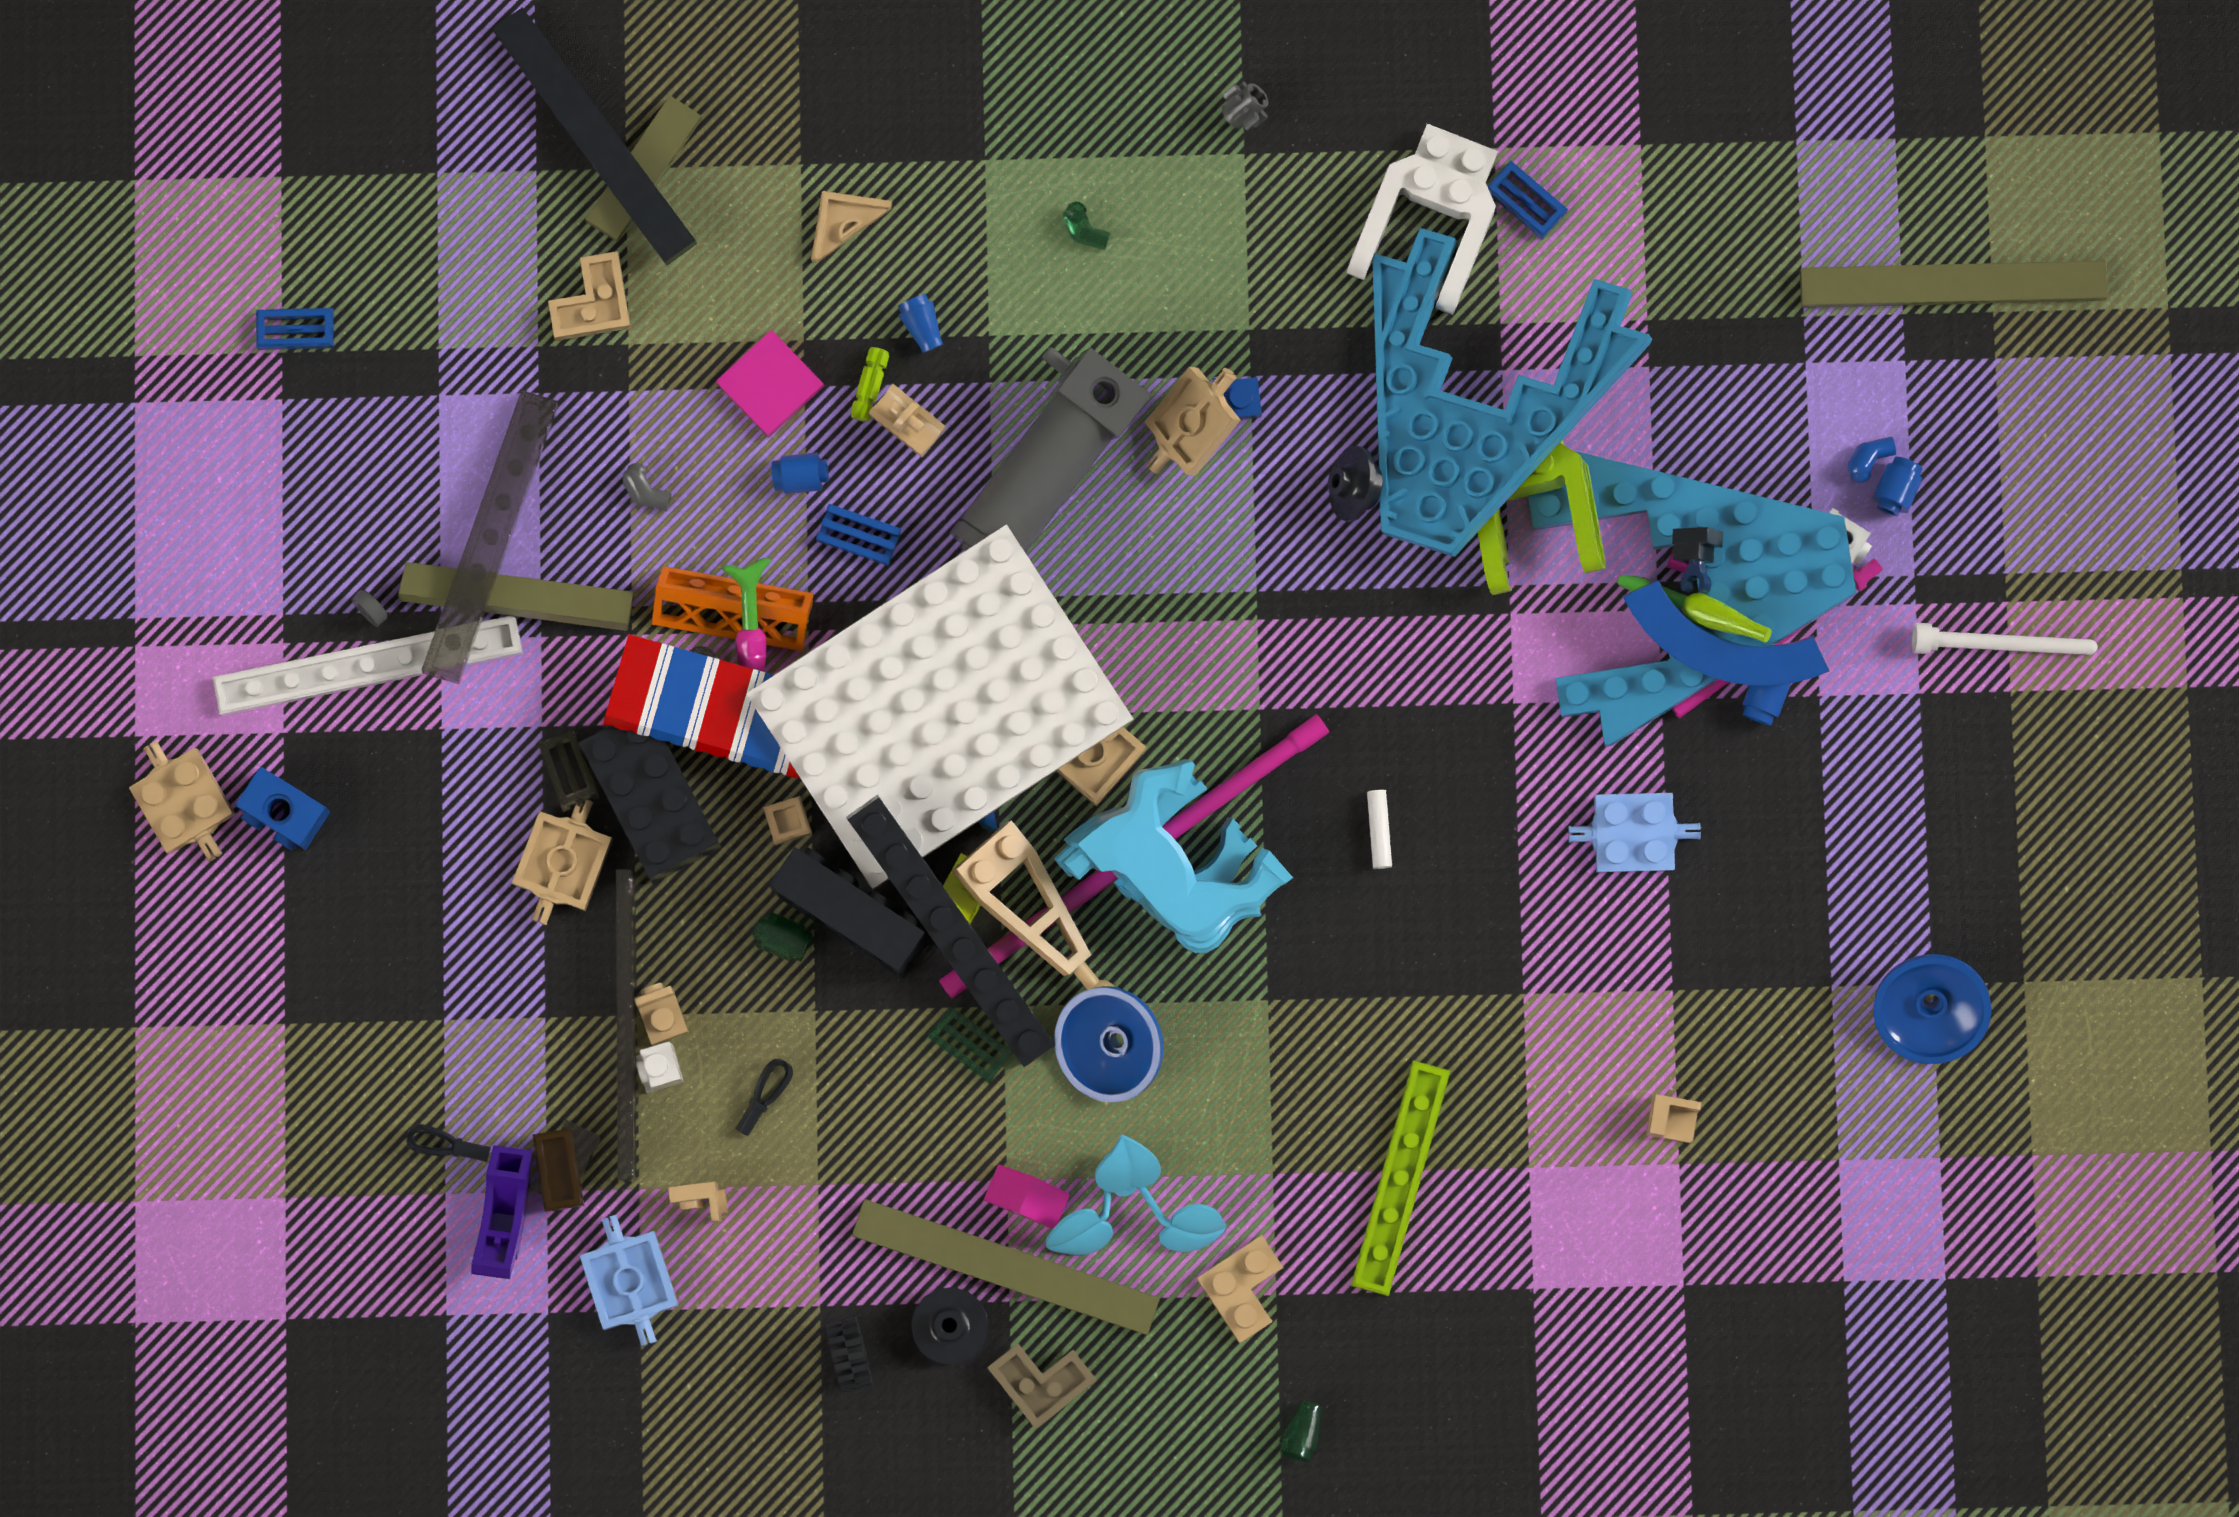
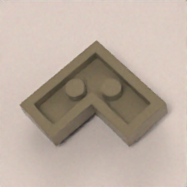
M1016 1344L987 1367L1035 1429H1038L1097 1382V1379L1074 1350L1043 1374L1019 1344Z

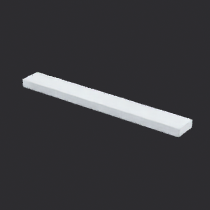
M508 616L213 677L219 714L225 716L522 655L523 650L516 617Z

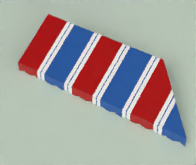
M628 634L603 725H613L618 729L631 730L642 736H651L660 741H670L677 746H688L695 751H706L713 756L726 757L734 762H745L752 767H763L770 772L783 773L788 777L800 778L746 695V693L774 676L773 674Z

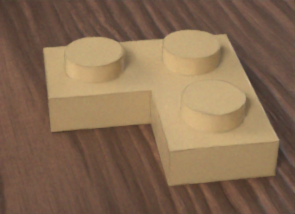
M618 251L581 257L580 261L586 295L548 301L555 341L631 328Z
M1262 1235L1197 1278L1239 1344L1272 1323V1320L1251 1289L1283 1269V1266Z

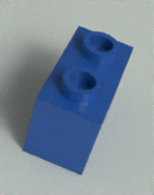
M261 766L235 805L244 812L241 816L243 821L258 830H261L263 825L269 827L276 832L273 839L291 851L296 845L306 851L330 814V811L325 806ZM281 802L288 803L290 805L289 816L283 821H274L272 818L274 806Z

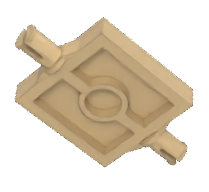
M1188 367L1144 423L1155 435L1159 450L1146 464L1152 472L1159 474L1171 459L1177 462L1186 475L1196 476L1239 424L1240 418L1227 404L1224 397V392L1236 380V375H1233L1234 373L1231 370L1223 368L1214 382L1210 383L1199 368Z
M158 741L151 743V746L147 745L144 751L155 768L147 777L130 786L129 789L165 852L172 854L187 844L198 842L207 861L216 859L215 856L219 857L222 855V852L219 850L211 834L214 833L221 823L236 814L197 748H193L178 758L168 760Z
M581 797L577 798L578 800L571 818H557L539 811L512 881L513 885L531 891L540 898L531 920L540 922L543 925H547L554 904H567L586 911L613 841L612 837L595 832L585 824L593 802L587 799L585 801Z

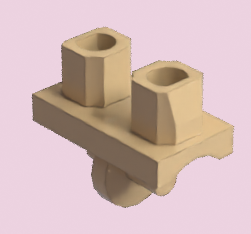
M894 384L889 387L880 401L868 412L873 419L920 457L926 454L946 430L944 424Z

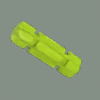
M871 347L868 351L866 358L868 365L863 368L856 392V398L858 399L853 402L850 412L851 417L858 421L869 422L871 420L868 412L873 408L872 403H876L884 376L882 369H886L889 359V353L884 349Z

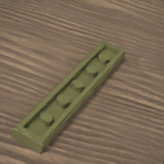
M410 562L405 563L399 590V601L624 631L628 630L634 600V593L632 591Z

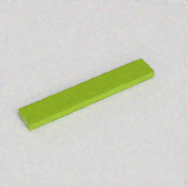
M1412 1061L1351 1283L1353 1287L1389 1296L1450 1075L1449 1070Z

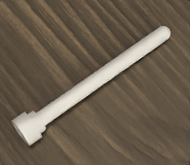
M1914 623L1912 631V651L1919 654H1930L1931 650L1937 651L1938 647L2092 655L2098 648L2097 643L2090 639L1940 632L1939 628L1932 627L1931 623Z

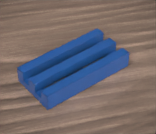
M1511 160L1487 186L1492 198L1542 240L1568 211L1563 204ZM1509 174L1513 175L1555 213L1550 216L1506 177ZM1499 185L1503 186L1545 224L1542 226L1497 187Z
M333 308L256 310V347L258 350L334 348ZM325 319V324L265 326V320ZM325 334V338L265 339V335Z
M828 504L825 518H823L821 529L816 537V542L889 566L901 533V528ZM836 516L891 535L890 540H886L832 520ZM831 529L886 548L885 554L883 555L828 536V531Z

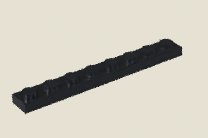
M878 794L846 816V819L1022 1066L1026 1067L1054 1047L1055 1043Z

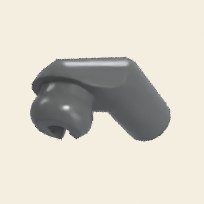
M639 463L629 465L623 473L622 479L623 485L633 502L638 505L668 511L672 493L651 488L646 478L647 470L643 465Z

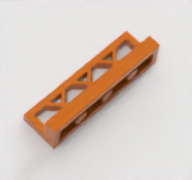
M663 566L656 584L652 625L736 639V635L743 628L737 621L738 618L742 617L741 587L736 580ZM758 583L756 587L758 622L761 624L758 628L766 636V645L803 651L814 593ZM665 600L679 603L686 612L680 616L662 614L663 602ZM706 608L715 609L723 619L717 623L707 622L699 612ZM781 622L798 624L797 638L781 635L775 626Z

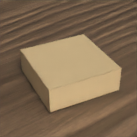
M800 796L763 807L775 846L812 834Z

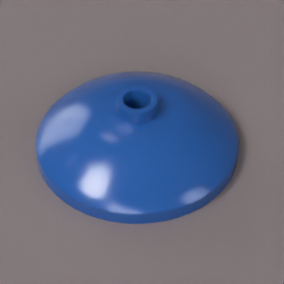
M1926 954L1907 959L1886 974L1876 991L1873 1013L1879 1035L1895 1053L1918 1063L1940 1064L1956 1060L1966 1055L1978 1045L1989 1027L1991 1001L1984 981L1972 967L1950 956ZM1930 994L1938 997L1934 1002H1927L1924 998Z
M1112 986L1088 989L1071 999L1058 1018L1054 1043L1059 1065L1072 1085L1086 1096L1103 1102H1121L1139 1095L1155 1080L1163 1060L1164 1047L1161 1029L1149 1007L1131 992ZM1117 1033L1122 1035L1124 1039L1123 1045L1118 1043L1116 1039Z

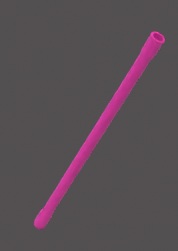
M1315 714L1291 731L1285 739L1168 820L1162 828L1174 839L1178 838L1292 756L1303 752L1329 733L1328 728L1321 718ZM1097 870L1063 894L1061 899L1069 914L1110 886L1118 878L1112 871L1101 872ZM1046 906L1044 909H1042L1034 916L1026 920L1025 923L1029 926L1046 909H1048V907ZM1054 921V922H1053L1049 927H1047L1044 931H1046V930L1049 929L1051 926H1053L1054 924H1056V921ZM1011 931L987 949L999 964L1025 946L1026 943ZM952 970L938 980L951 999L967 989L955 970Z

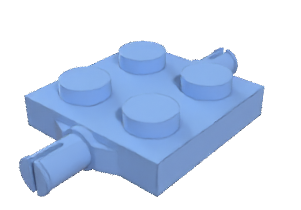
M1673 793L1594 795L1595 815L1591 826H1568V833H1583V835H1569V843L1592 841L1596 852V872L1675 870L1674 849L1678 839L1701 838V832H1685V830H1701L1700 823L1677 824L1673 814Z
M613 1215L610 1216L614 1231H612L609 1218L601 1220L608 1242L597 1250L580 1255V1259L603 1330L622 1324H635L641 1346H646L648 1342L644 1330H646L650 1344L657 1342L650 1319L659 1312L679 1305L655 1231L637 1237H623L618 1216Z

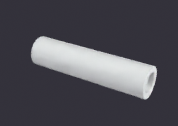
M1386 790L1368 791L1367 799L1373 869L1391 868L1392 858Z

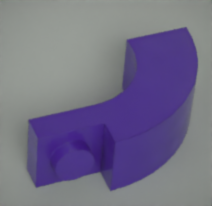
M493 1145L486 1173L484 1209L471 1263V1274L503 1279L511 1278L514 1261L517 1260L526 1216L532 1150Z

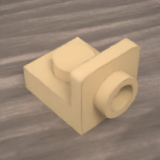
M657 983L640 990L642 996L634 1000L652 1046L689 1033L675 992L671 986L664 988L662 983Z
M716 1182L668 1187L670 1203L679 1204L680 1210L703 1208V1201L709 1200L711 1220L714 1223L722 1222L721 1213L728 1212L725 1189L718 1190Z

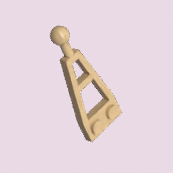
M1012 820L1002 825L952 870L953 874L977 903L1063 976L1070 975L1073 972L1087 990L1101 986L1114 987L1109 981L1099 980L1085 963V960L1091 956L1090 951L1036 850ZM1022 862H1024L1048 907L1029 926L990 893L997 884ZM1054 921H1056L1072 951V954L1067 958L1040 936Z

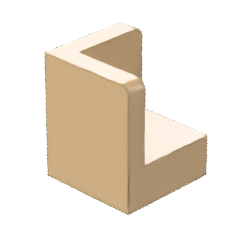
M1655 1094L1652 1097L1646 1135L1691 1143L1694 1138L1697 1114L1701 1110L1702 1102Z

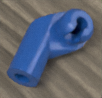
M1892 436L1864 442L1857 446L1848 461V471L1851 472V479L1854 482L1863 483L1871 478L1870 469L1873 467L1876 459L1896 455V446Z

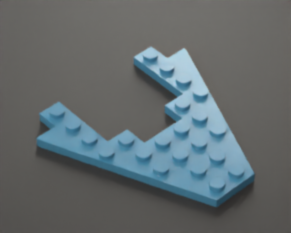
M1420 228L1407 263L1378 254L1373 256L1379 468L1383 478L1380 495L1381 532L1386 536L1455 557L1650 345L1652 338L1649 334L1620 326L1633 294L1630 289L1593 279L1554 385L1518 375L1505 410L1440 391L1453 358L1448 353L1419 344L1458 242L1453 237Z
M1575 451L1588 464L1598 520L1647 512L1653 549L1673 547V529L1709 527L1723 532V547L1714 548V563L1704 564L1707 569V575L1711 579L1710 592L1700 590V582L1697 578L1699 593L1723 602L1752 621L1770 628L1772 632L1769 640L1764 643L1751 637L1721 632L1697 625L1708 633L1743 645H1776L1856 595L1846 524L1843 516ZM1566 484L1560 489L1528 496L1534 530L1573 524ZM1669 654L1670 660L1560 677L1556 678L1562 718L1600 712L1605 747H1609L1719 679L1696 671Z

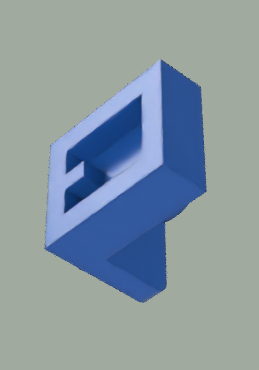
M1258 377L1236 379L1224 392L1227 404L1240 420L1261 418L1262 411Z

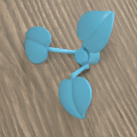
M1122 1134L1113 1149L1104 1156L1095 1171L1096 1183L1104 1190L1101 1213L1098 1215L1094 1210L1086 1208L1069 1214L1049 1233L1045 1246L1051 1251L1068 1255H1087L1102 1249L1113 1235L1112 1226L1105 1221L1109 1217L1111 1193L1113 1192L1118 1196H1128L1133 1194L1137 1188L1159 1222L1165 1226L1159 1234L1160 1243L1170 1250L1190 1252L1201 1249L1219 1238L1227 1225L1217 1210L1203 1204L1185 1206L1177 1210L1171 1219L1166 1218L1146 1188L1155 1183L1160 1176L1161 1167L1158 1159L1142 1144Z

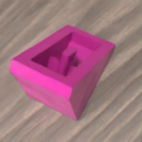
M998 1164L983 1201L1053 1229L1059 1223L1070 1194L1036 1177Z

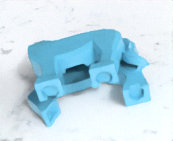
M1183 759L1165 766L1138 770L1132 777L1129 797L1125 807L1113 808L1096 814L1076 828L1064 839L1068 846L1054 860L1068 876H1074L1078 880L1090 869L1101 872L1112 871L1118 878L1114 882L1118 890L1128 900L1132 898L1135 902H1139L1154 919L1173 931L1177 940L1184 948L1194 953H1208L1219 947L1235 923L1248 917L1262 916L1260 913L1261 904L1276 889L1286 884L1293 877L1269 850L1262 848L1254 859L1253 868L1249 876L1241 882L1230 883L1235 878L1243 860L1257 845L1251 838L1248 839L1239 830L1240 825L1234 818L1228 817L1220 829V845L1213 859L1204 867L1193 871L1192 865L1181 846L1162 826L1187 803L1207 790V787L1201 781H1197L1192 776L1195 764L1192 761Z

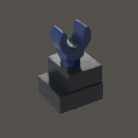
M1709 527L1673 529V560L1689 564L1686 568V573L1681 578L1682 591L1692 593L1693 582L1698 578L1700 582L1699 589L1710 592L1711 579L1707 575V569L1704 564L1714 563V548L1723 547V532Z

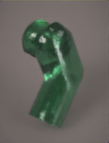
M1077 201L1069 203L1063 212V222L1071 239L1077 243L1105 251L1110 238V232L1091 226L1086 214L1087 209L1083 203Z

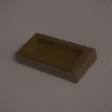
M572 1128L533 1134L545 1212L585 1206Z

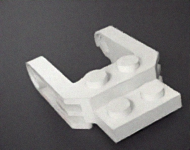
M1427 124L1416 153L1389 165L1351 258L1347 274L1365 280L1374 253L1377 252L1399 195H1405L1410 201L1458 220L1466 219L1469 221L1435 306L1436 309L1453 315L1496 208L1486 181L1498 151Z

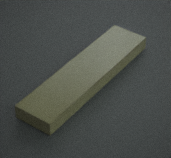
M672 96L668 97L631 151L633 157L655 186L662 179L702 120L700 114ZM608 186L585 218L588 224L616 242L620 240L633 221Z

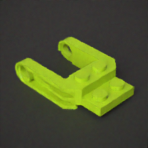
M1562 440L1507 500L1560 489L1566 484L1577 550L1582 568L1585 573L1603 570L1606 568L1589 467L1578 453L1565 446ZM1499 508L1478 531L1485 577L1492 595L1512 591V588L1509 586L1506 569L1509 558Z

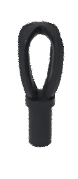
M778 1058L773 1059L765 1066L756 1084L754 1096L749 1101L750 1105L737 1124L736 1130L746 1136L750 1135L762 1113L767 1111V1106L772 1104L781 1095L791 1081L793 1068L789 1063ZM778 1065L782 1066L785 1069L783 1079L769 1097L761 1100L763 1088L772 1070Z
M424 1124L412 1126L408 1131L406 1139L408 1147L417 1153L434 1156L453 1154L454 1157L463 1156L484 1162L488 1161L491 1149L488 1146L463 1141V1138L457 1137L456 1139L443 1130ZM418 1132H424L442 1138L452 1144V1146L449 1148L421 1146L413 1141V1137Z

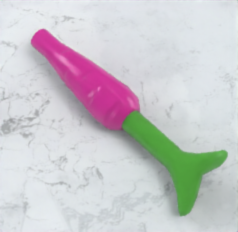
M769 558L759 559L745 568L734 565L722 567V570L736 580L741 587L743 628L736 635L738 665L765 672L766 636L758 628L756 587L764 569L771 562Z

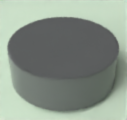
M366 590L359 591L351 599L358 611L375 627L381 625L388 618L385 609Z

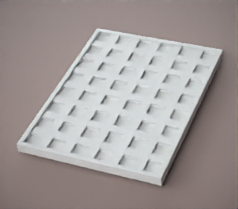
M1007 524L746 693L873 890L889 880V878L846 819V816L877 794L923 858L1134 720Z

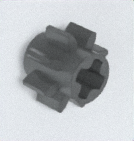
M1242 82L1240 85L1234 84L1223 94V97L1228 102L1223 105L1222 113L1227 122L1238 129L1244 127L1248 131L1252 126L1254 128L1258 127L1268 118L1267 114L1263 111L1269 103L1267 95L1256 84L1250 83L1247 85L1245 82Z

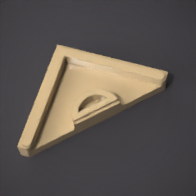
M822 191L811 257L812 262L818 263L889 212L892 208V201Z

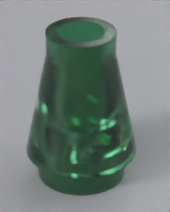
M1308 1401L1300 1402L1297 1412L1279 1440L1282 1444L1280 1453L1298 1461L1310 1462L1312 1454L1317 1452L1320 1417L1323 1410L1321 1406Z

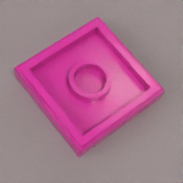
M772 330L716 381V384L768 438L824 387L822 381Z

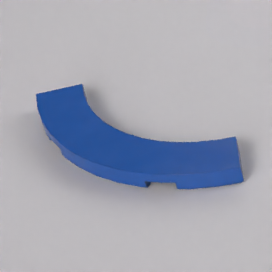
M1659 580L1623 595L1632 615L1643 630L1662 649L1690 668L1710 677L1738 684L1772 686L1811 679L1830 671L1813 635L1799 641L1780 645H1743L1720 638L1695 625L1673 604Z

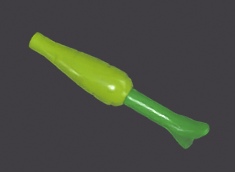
M1620 575L1617 582L1619 586L1632 592L1652 581L1646 577ZM1663 587L1673 604L1682 610L1683 614L1694 624L1721 632L1751 637L1764 643L1771 636L1772 631L1770 628L1752 621L1713 597L1703 593H1693L1686 596Z

